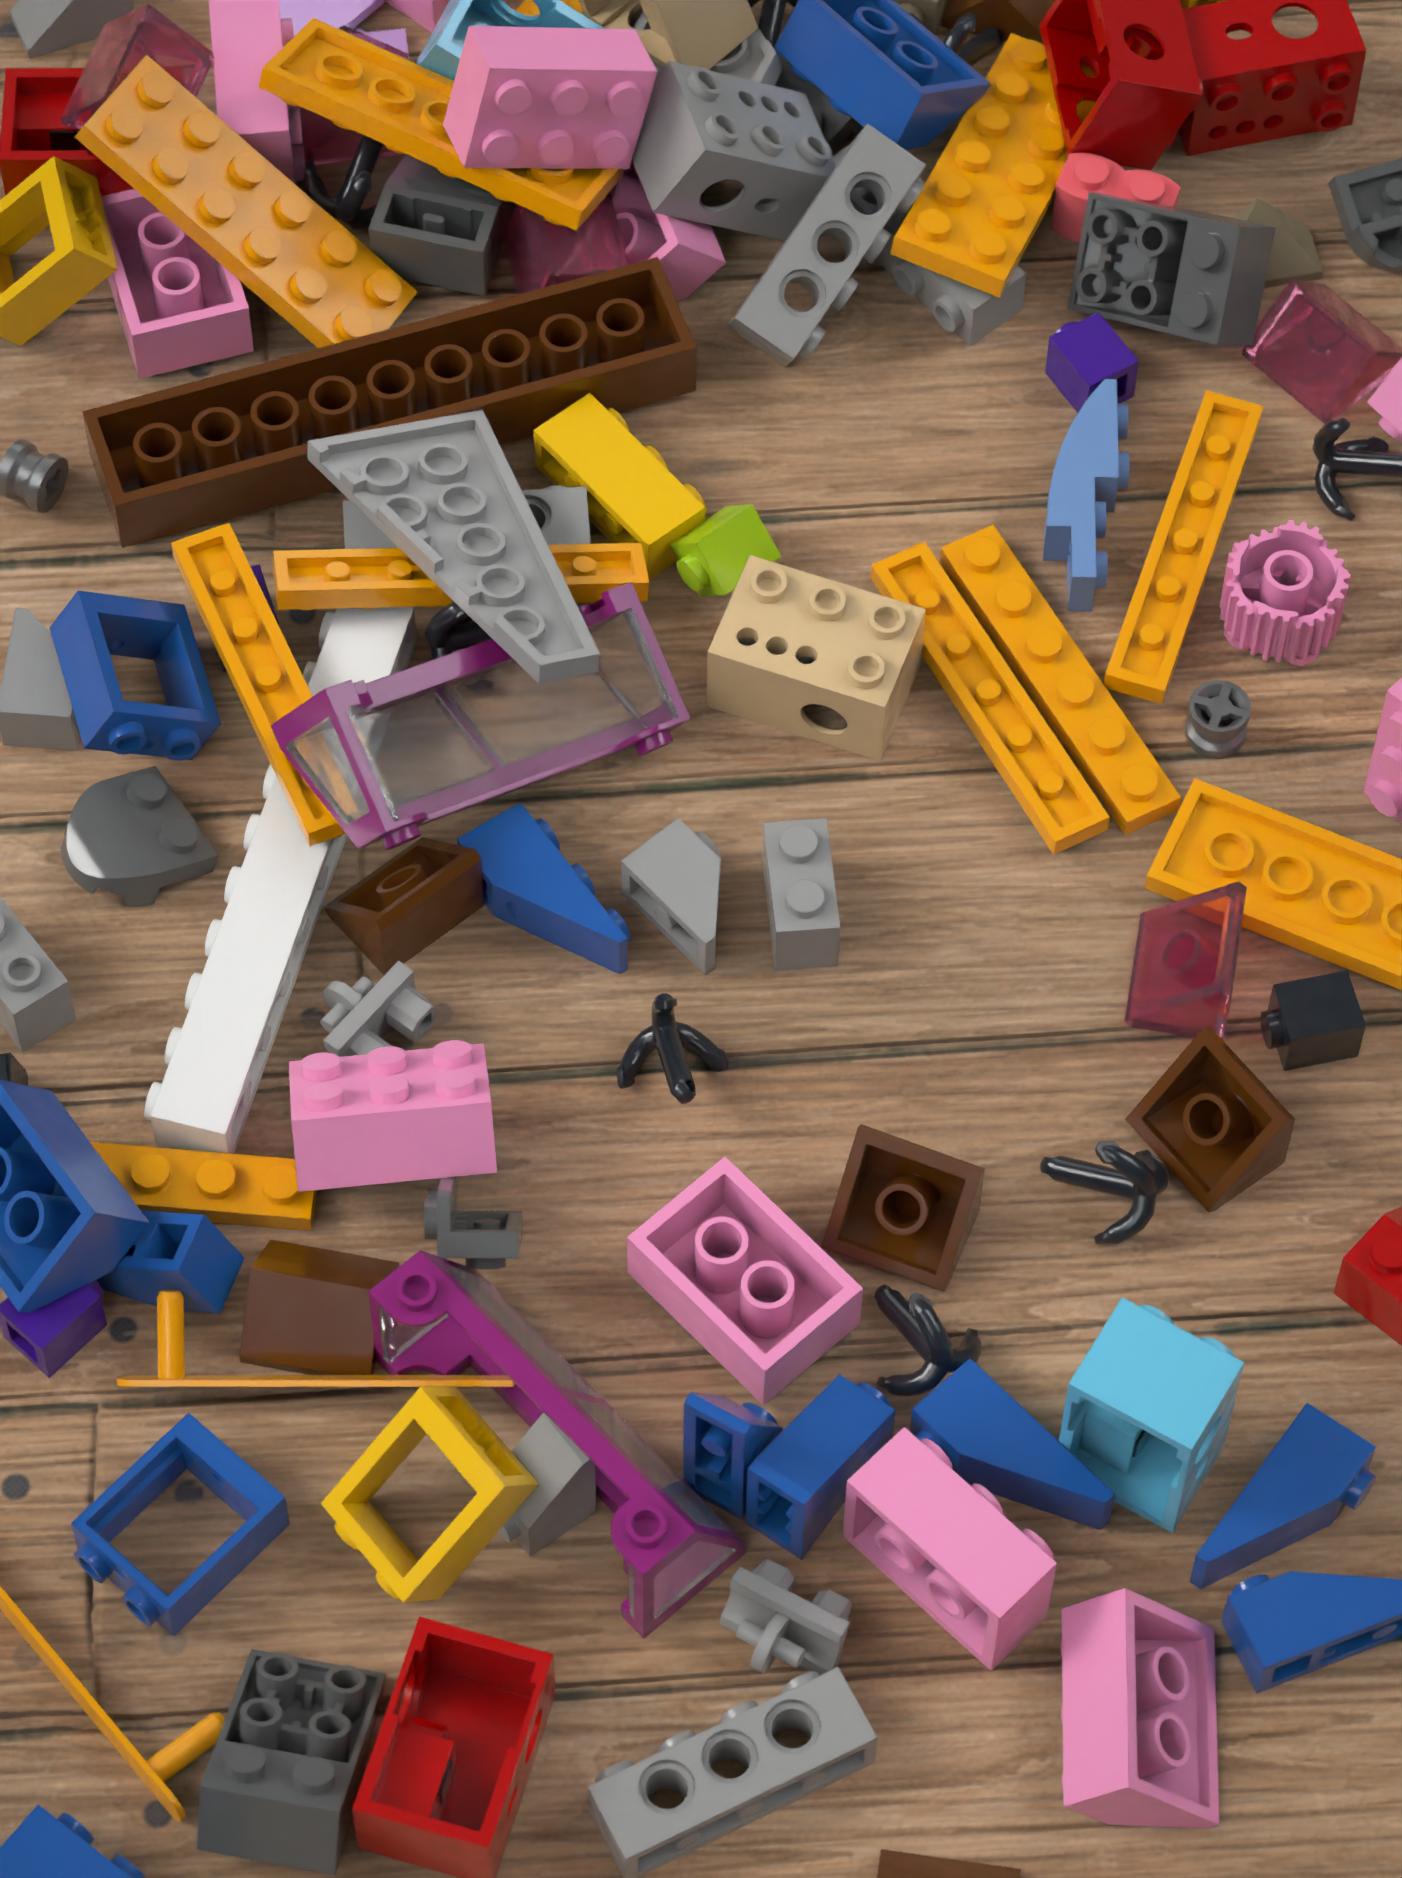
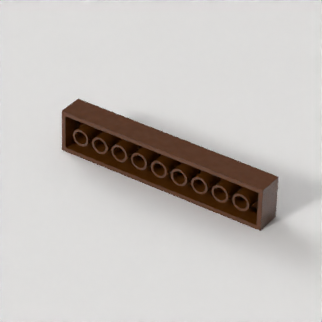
M655 257L82 411L89 454L121 547L124 548L338 489L307 459L309 440L483 410L500 445L533 436L534 429L588 393H591L606 409L613 408L617 412L694 392L696 391L697 347L659 258Z

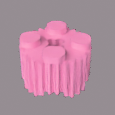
M1288 520L1286 525L1274 527L1273 533H1268L1263 529L1259 537L1251 534L1249 539L1240 543H1234L1232 552H1229L1219 605V609H1221L1220 619L1225 620L1223 627L1224 636L1231 647L1238 650L1251 649L1250 655L1255 656L1257 653L1262 654V660L1265 661L1269 657H1274L1276 663H1280L1282 658H1285L1293 665L1304 666L1316 661L1319 656L1320 647L1326 649L1329 641L1335 639L1337 630H1339L1351 574L1348 573L1347 569L1343 568V558L1337 559L1338 551L1336 548L1328 549L1329 542L1324 540L1322 535L1318 533V527L1315 526L1310 530L1305 522L1296 526L1293 520Z

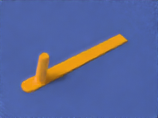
M161 1290L157 1296L158 1375H127L116 1378L117 1385L124 1387H513L516 1384L508 1375H185L184 1297L180 1290Z
M0 1586V1610L168 1813L177 1822L183 1821L186 1818L185 1811L164 1782L217 1743L225 1718L219 1712L209 1714L145 1761Z

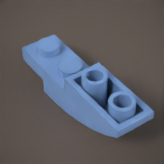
M1104 379L1086 400L1066 434L1052 474L1044 529L1043 560L1067 561L1068 611L1092 612L1095 588H1106L1107 551H1096V538H1105L1106 512H1114L1117 489H1128L1129 452H1118V440H1127L1128 404L1117 403V379Z

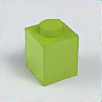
M753 504L725 506L670 544L679 559L676 566L682 580L690 589L696 591L699 596L727 595L734 590L750 555L771 562H775L782 557Z

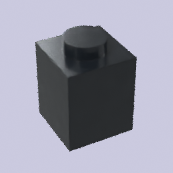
M1348 970L1274 984L1268 1010L1262 1011L1260 1015L1261 1030L1265 1044L1268 1049L1277 1048L1284 1071L1358 1057L1366 1027Z

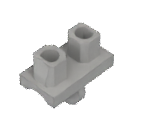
M400 961L376 985L368 978L361 977L352 988L343 982L335 980L323 990L324 1000L331 1009L320 1020L322 1027L330 1033L323 1040L324 1046L329 1053L336 1054L339 1057L364 1055L376 1048L391 1046L383 1038L392 1028L413 1042L419 1041L434 1026L436 1021L435 1007L415 989L414 971Z
M770 1559L764 1560L752 1572L739 1567L730 1581L729 1598L719 1624L736 1632L735 1637L756 1647L750 1663L751 1668L764 1674L774 1660L778 1658L795 1668L800 1665L810 1671H817L819 1675L835 1669L838 1665L850 1622L847 1620L852 1606L851 1601L829 1589L819 1591L812 1603L791 1593L795 1578L788 1568Z

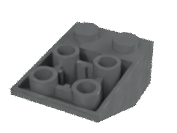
M405 154L384 184L368 229L370 250L404 280L486 296L516 203L499 200L485 189L463 179L446 176L436 167Z
M1089 192L1067 309L1091 315L1099 312L1104 318L1213 345H1253L1276 228L1222 215Z
M251 1649L200 1785L197 1850L335 1875L353 1821L352 1808L363 1779L386 1681V1673L359 1669L349 1665H337L293 1657L283 1653Z

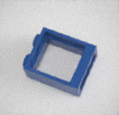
M78 590L49 627L84 749L111 751L122 755L138 754L165 757L170 760H192L220 727L219 714L184 604ZM110 655L154 660L167 705L123 700Z
M189 1412L71 1523L77 1546L74 1557L79 1565L99 1583H103L109 1578L125 1593L122 1596V1600L138 1620L149 1627L158 1622L173 1637L290 1525L285 1496ZM187 1469L246 1522L168 1596L109 1542Z

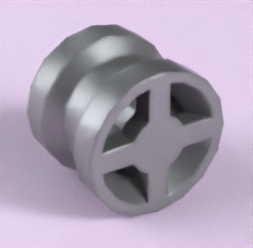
M24 439L17 440L7 450L0 463V495L8 499L21 497L26 500L27 506L39 513L48 512L58 501L65 487L69 471L68 460L55 453L40 454L33 443Z
M1213 680L1205 682L1195 689L1190 697L1185 726V737L1195 752L1208 758L1220 759L1229 757L1240 750L1246 739L1247 724L1251 711L1249 697L1240 686L1230 681ZM1221 721H1224V726H1219Z

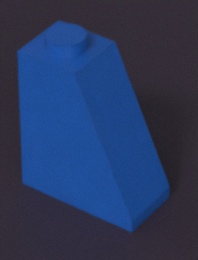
M839 1374L748 1467L746 1524L802 1560L844 1504L847 1480L893 1438L895 1409L890 1407L888 1399L873 1386L862 1382L856 1385Z

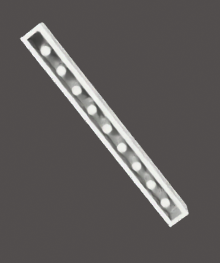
M337 608L335 613L327 611L319 633V647H322L317 662L309 661L303 672V678L312 696L325 688L348 680H352L353 683L364 680L365 683L407 669L417 642L415 608ZM392 709L352 723L371 768ZM336 730L329 731L361 797L362 791ZM271 764L266 772L263 785V798L266 799L261 815L252 814L246 827L244 850L247 853L242 867L233 866L227 878L224 901L228 905L222 920L214 919L207 933L205 956H208L203 973H193L189 981L185 996V1009L189 1011L182 1028L174 1027L169 1035L165 1050V1064L168 1065L162 1083L153 1082L147 1095L144 1117L146 1120L151 1121L156 1147L235 1153L347 838V834L309 847Z

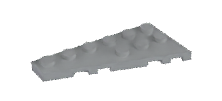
M483 410L308 441L307 459L536 682L544 683L599 672L600 652Z

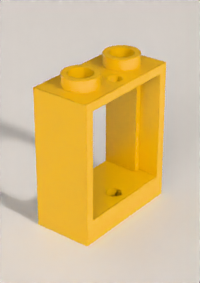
M55 156L0 200V337L22 346L118 270L97 177ZM50 224L55 250L14 282L9 257Z
M456 1386L420 1387L325 1497L321 1505L336 1521L334 1527L339 1537L350 1547L360 1551L377 1571V1582L389 1595L401 1600L403 1603L439 1600L538 1487L539 1483ZM426 1434H428L477 1494L418 1561L369 1501Z

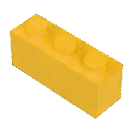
M588 393L533 430L535 466L554 485L568 488L586 487L589 520L611 543H642L649 580L679 560L670 544L705 520L707 512L705 502L692 485L687 483L683 485L668 471L664 459L655 448L649 445L644 447L629 432L625 420L615 409H606L591 393Z

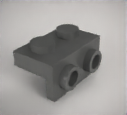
M457 1177L441 1178L438 1189H429L428 1199H425V1240H437V1256L441 1258H466L467 1268L483 1270L506 1267V1259H518L522 1241V1211H457Z

